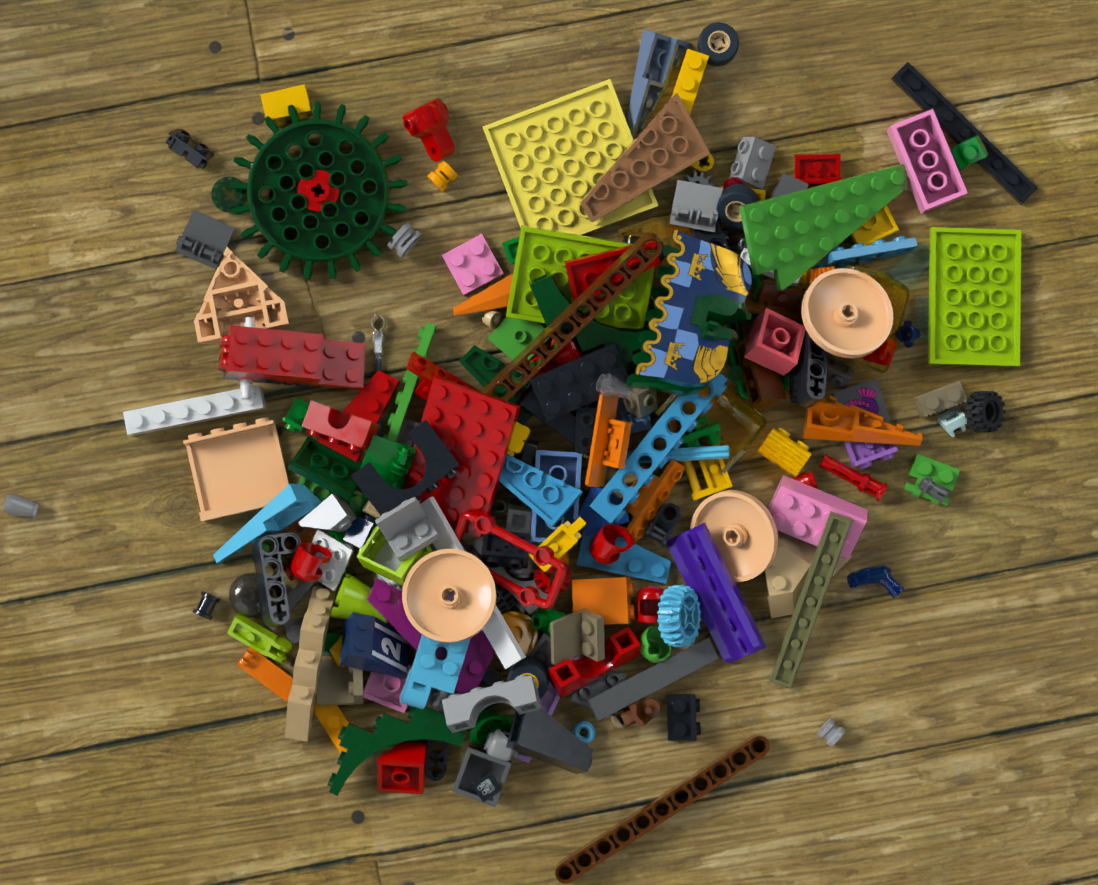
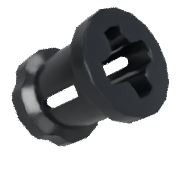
M202 591L200 602L192 612L212 620L211 614L220 598Z

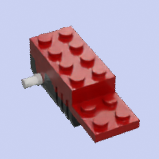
M246 317L244 326L231 325L226 335L221 336L219 347L222 350L219 354L220 363L218 370L223 372V379L241 382L240 399L250 400L252 382L311 388L325 386L356 390L363 389L365 343L323 339L324 334L255 328V318Z

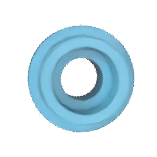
M580 721L574 726L572 734L585 744H588L595 737V728L590 722ZM582 728L588 730V735L585 737L579 734Z

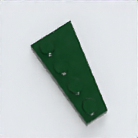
M476 345L458 361L483 387L507 366ZM514 370L511 373L513 377L522 376V374H520L516 370ZM530 381L526 382L507 401L520 406L516 421L522 425H525L534 415L515 400ZM504 386L495 388V391L498 393H503L507 390Z

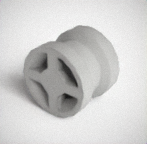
M829 718L816 735L827 740V744L832 747L842 737L845 729L838 727L835 724V720Z

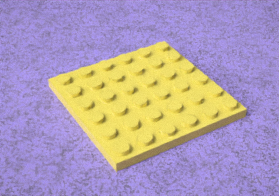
M611 79L483 126L520 228L523 225L585 235L658 207L652 188L594 222H590L580 204V201L634 141Z

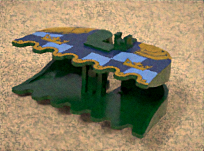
M675 230L672 234V241L679 246L680 250L668 244L664 245L662 249V254L669 266H661L656 272L662 288L656 287L651 291V298L654 300L656 309H649L645 313V319L649 322L648 328L650 331L644 330L639 335V341L643 344V352H638L634 355L633 362L637 367L635 374H631L627 378L626 385L627 387L650 389L685 396L696 394L706 388L724 367L728 348L734 346L738 341L737 333L732 329L724 327L725 323H739L751 320L752 313L748 312V307L744 302L750 291L752 279L748 265L738 254Z

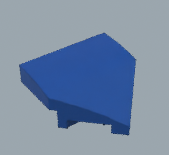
M590 487L579 508V517L586 522V525L583 527L586 536L597 533L605 524L609 523L589 507L601 492L602 488ZM612 493L610 495V502L613 505H619L622 502V498ZM627 512L618 523L613 521L611 524L620 525L628 522Z

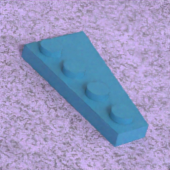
M901 236L893 239L891 242L878 240L868 246H865L864 243L856 244L851 249L844 250V247H837L831 250L816 267L836 266L837 269L847 268V266L854 264L856 261H859L860 265L875 260L876 256H879L880 260L910 253L917 247L915 237L907 239L906 236Z
M508 454L506 455L499 481L548 524L554 527L581 496L583 491Z
M583 531L577 560L578 566L664 584L667 583L671 561L634 544L627 552L620 553V557L615 563L610 565L598 563L589 551L590 542L597 533L586 536ZM618 537L615 540V544L618 547H626L627 541L622 537Z

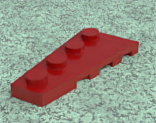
M649 241L645 244L644 248L652 250L656 247V242ZM632 245L565 261L574 301ZM659 256L641 273L660 264ZM633 257L629 259L627 264L636 266L640 259ZM614 274L611 277V281L619 282L622 280L623 275ZM604 290L596 291L594 293V296L596 297L602 294L601 292H603Z
M378 370L337 417V427L339 429L344 428L348 424L351 415L378 424L400 381ZM323 434L317 440L355 462L359 461L365 450L362 448L360 453L349 449V443L343 441L341 445L328 441L329 436Z

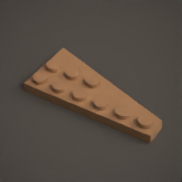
M678 93L669 100L580 201L590 222L598 220L710 154Z

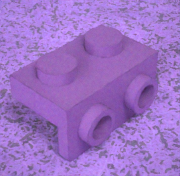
M843 441L852 467L859 465L860 469L873 465L872 460L880 458L881 462L893 458V452L899 451L894 444Z

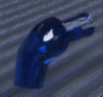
M886 565L864 568L847 576L850 588L877 583L881 584L893 598L904 590V587L891 575V569Z

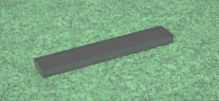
M706 638L667 658L663 662L597 694L587 701L597 721L719 658L709 638Z

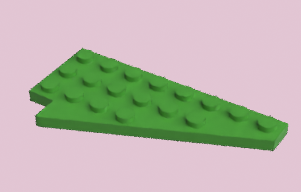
M904 164L739 206L752 274L758 275L774 271L777 290H785L908 187Z

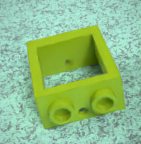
M375 526L367 542L360 547L357 558L364 568L403 586L406 576L414 564L425 555L431 553L432 549L428 545L402 561L395 572L374 562V559L387 541L379 527Z

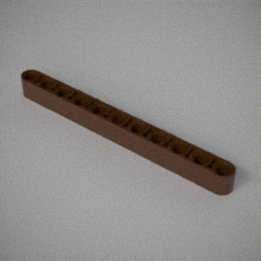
M651 232L642 235L480 392L508 401L660 255L662 245L659 237ZM649 241L657 243L656 247L652 250L644 248L645 244ZM636 257L640 261L636 266H630L627 264L629 259ZM614 274L623 275L621 281H611V277ZM598 290H604L606 295L602 298H596L594 293ZM581 306H587L589 308V311L586 314H580L577 312L578 308ZM564 322L573 324L569 330H563L561 325ZM548 338H553L556 340V343L552 346H547L544 344V341ZM531 354H537L540 357L534 362L527 359ZM514 370L523 372L520 377H513L511 373ZM504 386L507 390L503 393H498L495 391V388Z
M760 734L752 735L561 860L555 867L556 879L560 883L568 884L765 756L770 749L769 741ZM761 739L764 742V748L759 752L754 751L752 748L753 742ZM737 752H742L745 755V760L741 764H736L733 761V757ZM717 765H724L726 768L725 774L721 777L714 775V768ZM703 777L706 779L707 784L703 789L695 788L694 783L697 778ZM679 790L687 792V799L683 802L675 799V795ZM659 803H666L668 805V811L665 814H658L656 812V806ZM645 815L649 818L647 826L640 827L636 824L639 816ZM621 828H626L630 831L629 837L625 840L617 837V832ZM601 841L610 843L611 847L607 852L598 850V844ZM581 854H589L591 856L590 863L587 865L580 864L578 861ZM561 867H570L572 870L571 875L567 878L560 876L559 870Z

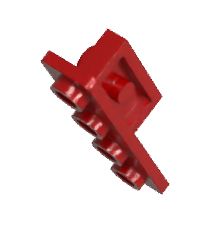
M416 352L410 354L406 369L422 378L416 385L414 393L426 401L433 378L436 376L479 391Z

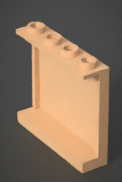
M269 417L255 420L256 424L247 426L246 422L233 425V429L224 431V428L210 430V435L202 436V433L188 435V440L183 441L187 448L199 501L201 522L262 509L289 485L274 420L269 421Z

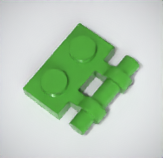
M916 454L908 475L916 478L915 485L906 482L904 491L912 493L911 495L917 498L921 496L929 499L933 504L947 506L950 501L949 497L944 496L945 500L941 503L927 493L922 494L921 490L918 489L919 483L924 477H931L935 483L949 491H953L960 469Z

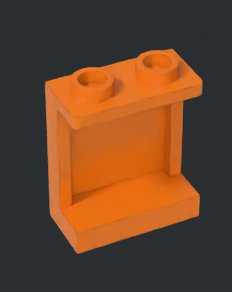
M630 577L572 580L573 613L585 608L604 616V625L632 623V618H635V605H631V595H634L633 581L630 582Z

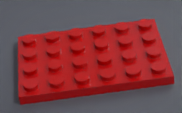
M434 377L421 423L424 420L428 421L461 466L458 468L459 473L450 480L444 478L440 481V487L431 494L426 492L420 496L422 500L419 504L430 497H434L448 523L453 528H456L461 514L466 511L473 512L479 516L489 515L520 406L441 377ZM416 445L414 446L416 452L406 475L403 489H409L417 485L425 473V459ZM468 520L465 532L479 538L482 537L484 534H480L476 530L475 524Z

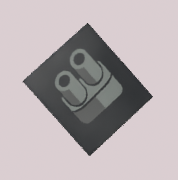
M491 772L472 784L483 802L502 790Z

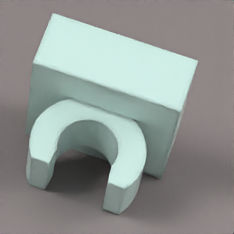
M957 406L937 416L939 424L951 437L955 436L953 431L957 428H960L963 432L966 431L965 424H967V418H965V414Z

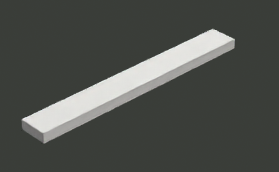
M430 497L420 504L440 537V539L433 542L437 550L458 549L465 551L435 498ZM495 605L493 615L483 628V631L504 668L507 669L526 656Z

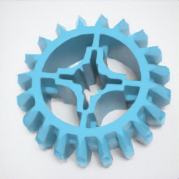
M669 586L668 589H664L663 595L660 596L661 602L658 603L657 622H659L658 630L661 631L660 636L669 646H690L691 643H694L695 637L698 636V629H700L701 611L699 609L700 602L697 601L698 596L690 586Z

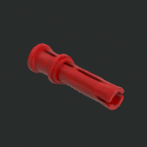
M825 454L819 465L820 468L857 486L856 489L859 492L864 491L875 497L877 502H879L888 486L887 483L882 484L871 478V474H862Z

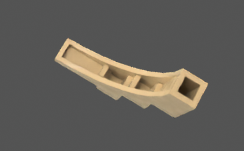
M314 586L307 612L304 615L300 629L299 650L294 664L293 684L287 704L285 738L308 741L312 726L323 650L330 622V614L336 597V591Z

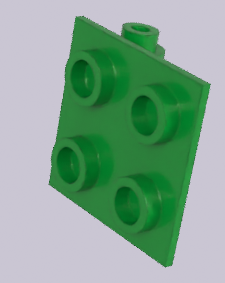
M373 435L361 468L368 462H371L390 487L401 489L416 449Z

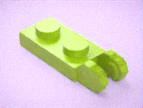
M240 613L234 617L227 632L228 635L262 655L281 663L286 661V653L292 649V644L287 639L278 637Z

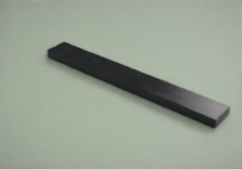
M909 62L891 78L924 112L933 109L940 127L957 144L979 135L988 152V156L977 161V163L1020 205L1035 192L1038 187Z

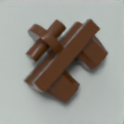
M644 697L631 704L626 712L621 714V717L626 727L636 723L639 728L660 714L661 705L654 698L646 699Z

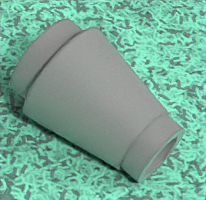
M15 493L13 495L7 494L3 512H7L8 515L36 517L39 504Z

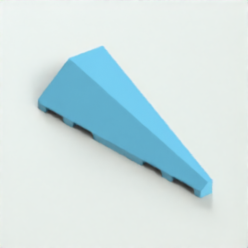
M289 484L213 554L216 563L224 562L226 558L236 552L237 554L243 552V547L251 542L254 543L264 536L278 534L288 529V526L299 519L302 520L322 501L303 484Z

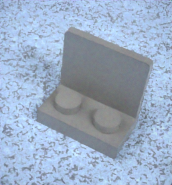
M416 497L403 501L398 507L385 512L375 520L400 562L440 539Z

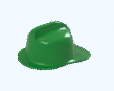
M491 709L482 710L476 720L475 727L470 728V741L476 745L485 744L489 733L494 732L496 729L510 733L514 716L499 715Z

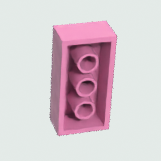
M933 109L891 125L887 129V134L899 163L904 164L907 182L921 214L963 198L968 193Z
M784 475L768 506L778 531L818 546L830 511L852 518L853 521L840 556L849 559L867 522L868 510Z

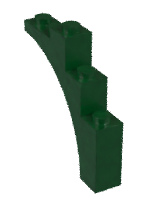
M551 272L529 281L547 327L571 304L557 286ZM577 310L578 313L585 314L581 310ZM593 318L576 335L582 352L587 350L588 353L601 348V344L608 345L614 342L624 367L627 368L632 365L634 357L632 351H643V344L639 341L640 333L644 330H650L648 327L635 329L616 327ZM564 322L561 328L569 330L568 328L572 327L573 324Z
M425 705L423 710L411 707L407 717L411 719L410 723L384 712L382 717L377 716L372 727L376 730L375 733L349 723L347 727H342L337 738L341 740L339 746L346 748L347 752L342 751L337 764L340 765L337 774L332 773L327 784L331 787L329 793L338 796L347 778L372 754L387 746L419 739L438 740L461 746L468 729L452 733L447 727L445 714Z

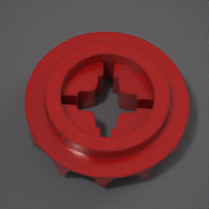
M566 563V575L559 593L565 591L570 584L571 572ZM537 566L534 572L535 584L539 590L548 594L552 583L549 586L550 578ZM551 566L546 573H552L555 567Z

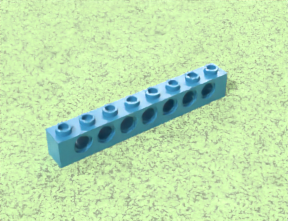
M719 373L708 385L710 392L707 397H701L698 393L685 396L678 395L627 458L625 468L618 469L589 507L610 524L613 521L618 523L626 513L623 508L629 502L632 505L640 496V493L637 492L642 485L647 487L655 477L652 472L658 466L661 469L669 460V457L666 456L671 449L676 451L684 440L681 436L687 430L690 433L698 424V421L695 420L700 413L705 415L713 405L710 401L715 394L719 397L727 388L724 384L727 378ZM685 402L694 404L695 412L692 415H687L683 412L682 407ZM671 420H677L680 423L681 428L678 433L669 431L668 423ZM656 438L665 440L666 448L663 451H657L654 448L653 442ZM642 456L650 457L652 461L650 468L643 469L639 466V459ZM627 474H634L637 477V484L634 487H628L624 483V478ZM615 491L620 492L623 496V500L619 505H613L610 502V495Z

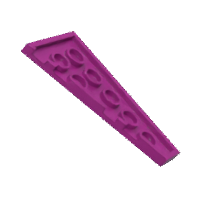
M376 579L366 600L417 651L422 634L414 628L406 616L402 602V591ZM481 631L470 638L455 687L459 694L469 693L472 689L478 688L495 653L487 636ZM438 647L435 651V656L438 660H444L447 656V651L443 647Z

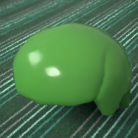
M650 626L641 634L639 639L641 644L640 653L653 663H661L670 657L672 650L671 646L666 644L664 639L661 638V631L658 630L659 626Z

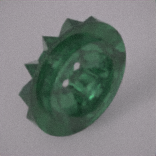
M228 176L219 179L211 191L214 205L225 213H231V209L236 206L245 205L248 200L246 190L235 191L233 195L237 200L236 202L231 199H224L226 194L223 188L230 192L233 191V189L229 188L230 182L237 181L243 183L236 177Z

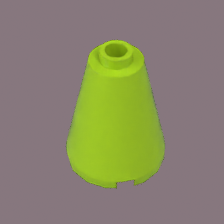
M346 573L330 617L347 620L352 612L376 617L387 623V620L366 600L372 588Z

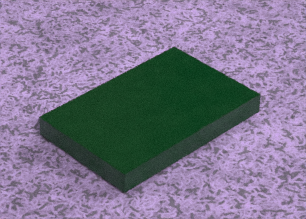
M308 436L290 462L288 469L349 501L358 488L351 475L358 471L362 464Z

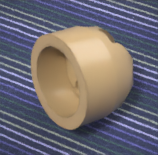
M495 309L485 310L484 317L482 316L483 323L488 327L496 328L502 318L501 312Z
M620 709V710H618L617 712H615V715L618 714V713L621 715L622 713H624V712H626V711L623 710V709ZM615 715L611 716V722L614 726L618 728L625 727V724H621Z

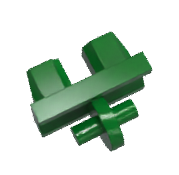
M707 416L697 417L695 420L698 421V424L695 426V429L690 433L687 431L681 436L684 440L682 444H685L686 448L701 447L698 438L706 436L709 445L713 446L721 443L719 432L721 427L718 420L700 426L707 423L708 419Z
M538 607L537 614H534L532 617L531 627L542 632L546 631L551 635L550 623L568 614Z

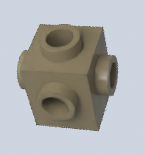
M633 387L623 389L624 404L627 412L643 418L658 409L657 391Z

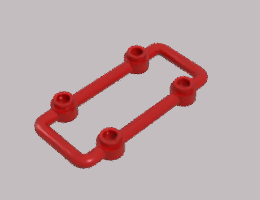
M470 511L462 513L454 532L460 543L469 520L475 524V528L480 534L491 532L533 555L534 561L538 565L545 566L550 564L557 568L546 600L539 597V591L535 587L527 586L523 588L488 569L494 583L518 595L519 601L524 606L534 604L542 609L552 608L567 570L565 563L554 556L552 548L549 546L538 548L497 526L495 519L491 515L484 514L479 516Z

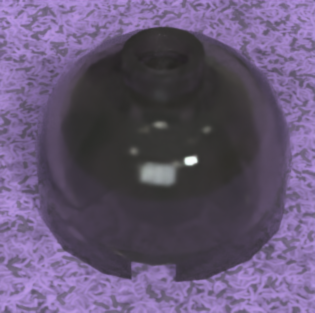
M244 573L238 576L232 582L228 592L232 609L239 615L247 618L262 616L256 573ZM270 587L269 594L272 598H274L275 589Z

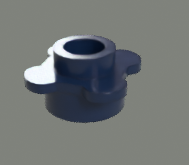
M907 320L896 331V338L904 343L905 347L911 348L914 345L913 342L920 338L922 333L920 329H916L913 326L912 321Z

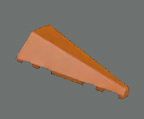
M513 273L492 284L482 292L471 296L461 304L452 307L454 316L507 307Z
M824 396L813 407L806 409L803 439L920 446L922 442L921 433L915 435L903 430L904 426L900 424L896 426L884 421L883 417L852 404L850 407L837 402V398L833 396L829 398Z

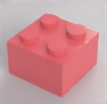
M765 308L753 320L744 357L785 376L798 363L806 328L789 318Z

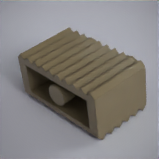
M957 381L913 398L919 417L923 419L964 404L967 398L961 382Z

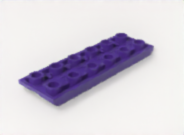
M706 523L667 541L668 549L686 585L694 589L695 594L698 596L697 601L700 602L699 609L723 660L729 664L766 648L767 646Z

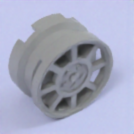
M409 222L396 232L392 237L393 242L390 241L387 245L391 250L395 249L400 258H403L422 236L418 230L412 229L413 226Z

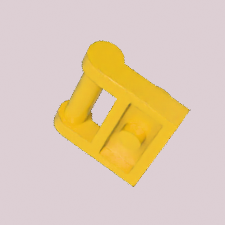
M723 459L698 460L708 486L704 490L701 489L692 462L679 461L685 467V472L693 494H691L693 501L733 487Z

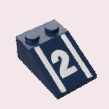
M352 612L344 622L340 665L406 679L410 643L393 626L376 617Z

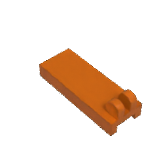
M249 647L244 656L239 660L237 666L287 702L293 684V676L266 656Z

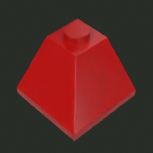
M402 742L380 756L377 768V791L423 794L426 743Z

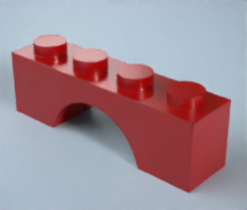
M628 626L611 635L604 643L605 659L595 661L587 656L577 660L568 658L549 668V681L558 696L562 698L639 657L641 644Z

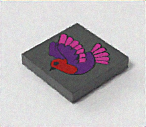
M876 379L832 393L833 397L837 398V402L849 407L851 404L883 417L887 423L891 422Z

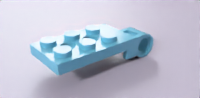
M422 635L412 668L409 670L401 693L400 703L423 710L431 688L454 694L470 638L456 643H442ZM438 647H443L447 651V656L444 660H438L435 656V651Z

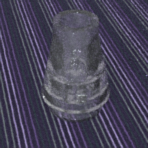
M609 373L607 375L602 374L599 377L596 391L600 392L602 396L628 400L632 394V387H627L625 383Z

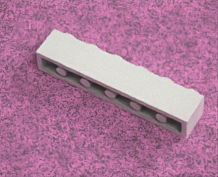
M260 385L252 386L250 400L240 399V389L123 412L127 435L135 436L265 410L266 404L263 389Z

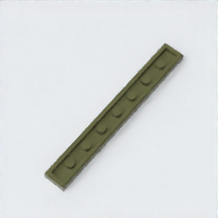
M832 511L829 513L769 682L792 688L853 521L850 517Z

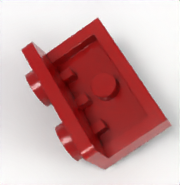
M840 153L794 154V178L809 184L807 188L814 187V184H827L842 180L840 177Z

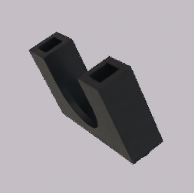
M424 420L407 433L425 459V473L417 485L403 490L392 488L386 483L371 462H368L351 475L380 516L412 497H416L418 502L422 500L420 496L426 492L431 494L440 487L439 482L444 478L450 480L459 473L458 468L461 465L427 420Z

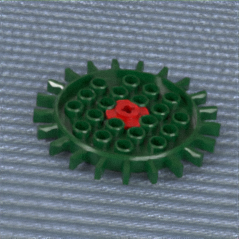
M314 101L312 107L313 120L301 122L295 107L289 105L288 114L292 120L291 125L280 130L272 118L269 116L264 118L267 127L274 134L265 144L260 142L256 136L250 134L246 136L248 142L259 149L253 162L243 157L234 158L236 164L250 169L247 183L237 181L229 183L230 189L235 191L246 190L248 197L247 205L236 206L231 209V213L233 215H242L251 212L255 222L254 226L245 229L240 235L243 239L252 237L257 232H261L268 240L267 244L258 252L257 256L260 259L268 256L274 247L285 253L279 267V271L282 273L287 271L293 257L305 261L303 273L306 280L311 279L314 262H327L328 274L331 280L336 279L335 260L345 257L349 258L352 268L359 272L361 271V266L355 256V252L367 246L373 255L380 257L382 252L371 239L378 230L384 231L389 236H394L397 232L393 227L383 223L387 210L406 213L407 208L405 206L390 203L389 197L390 189H402L408 186V182L402 179L389 181L386 171L387 167L397 165L402 161L400 155H394L386 160L381 159L376 149L384 144L389 136L385 132L370 143L362 135L370 120L367 115H364L359 120L356 128L353 129L343 124V119L346 115V106L343 104L337 109L335 121L321 120L322 108L320 102ZM311 134L320 135L321 142L319 145L311 146L308 143V138ZM343 142H350L353 148L349 154L340 152L339 148ZM293 145L301 148V154L297 158L290 157L288 153L289 148ZM325 153H329L333 157L332 163L328 166L320 163V157ZM273 157L280 158L282 162L280 168L276 170L269 167V161ZM356 161L364 164V171L360 174H355L351 170L352 164ZM304 165H310L313 168V174L308 178L302 177L300 173ZM336 173H341L345 177L344 183L340 186L332 183V177ZM284 177H291L293 179V186L290 189H283L281 187V180ZM367 181H373L376 184V190L371 194L365 193L363 190V185ZM321 185L325 193L316 197L313 189H317ZM266 188H270L274 192V196L270 201H264L261 197L262 191ZM347 193H354L357 200L353 205H346L343 200L344 196ZM298 196L305 199V206L302 209H295L293 207L294 198ZM329 204H333L337 208V213L333 217H327L324 214V208ZM277 208L284 209L286 213L285 218L281 221H276L273 217V212ZM360 212L368 215V222L365 225H359L355 221L356 215ZM308 216H314L317 219V225L313 229L306 228L304 224ZM340 224H345L349 228L348 234L344 237H339L336 234V228ZM288 228H295L298 235L295 240L289 241L286 239L285 231ZM320 236H326L329 239V245L324 249L319 248L316 244V240Z

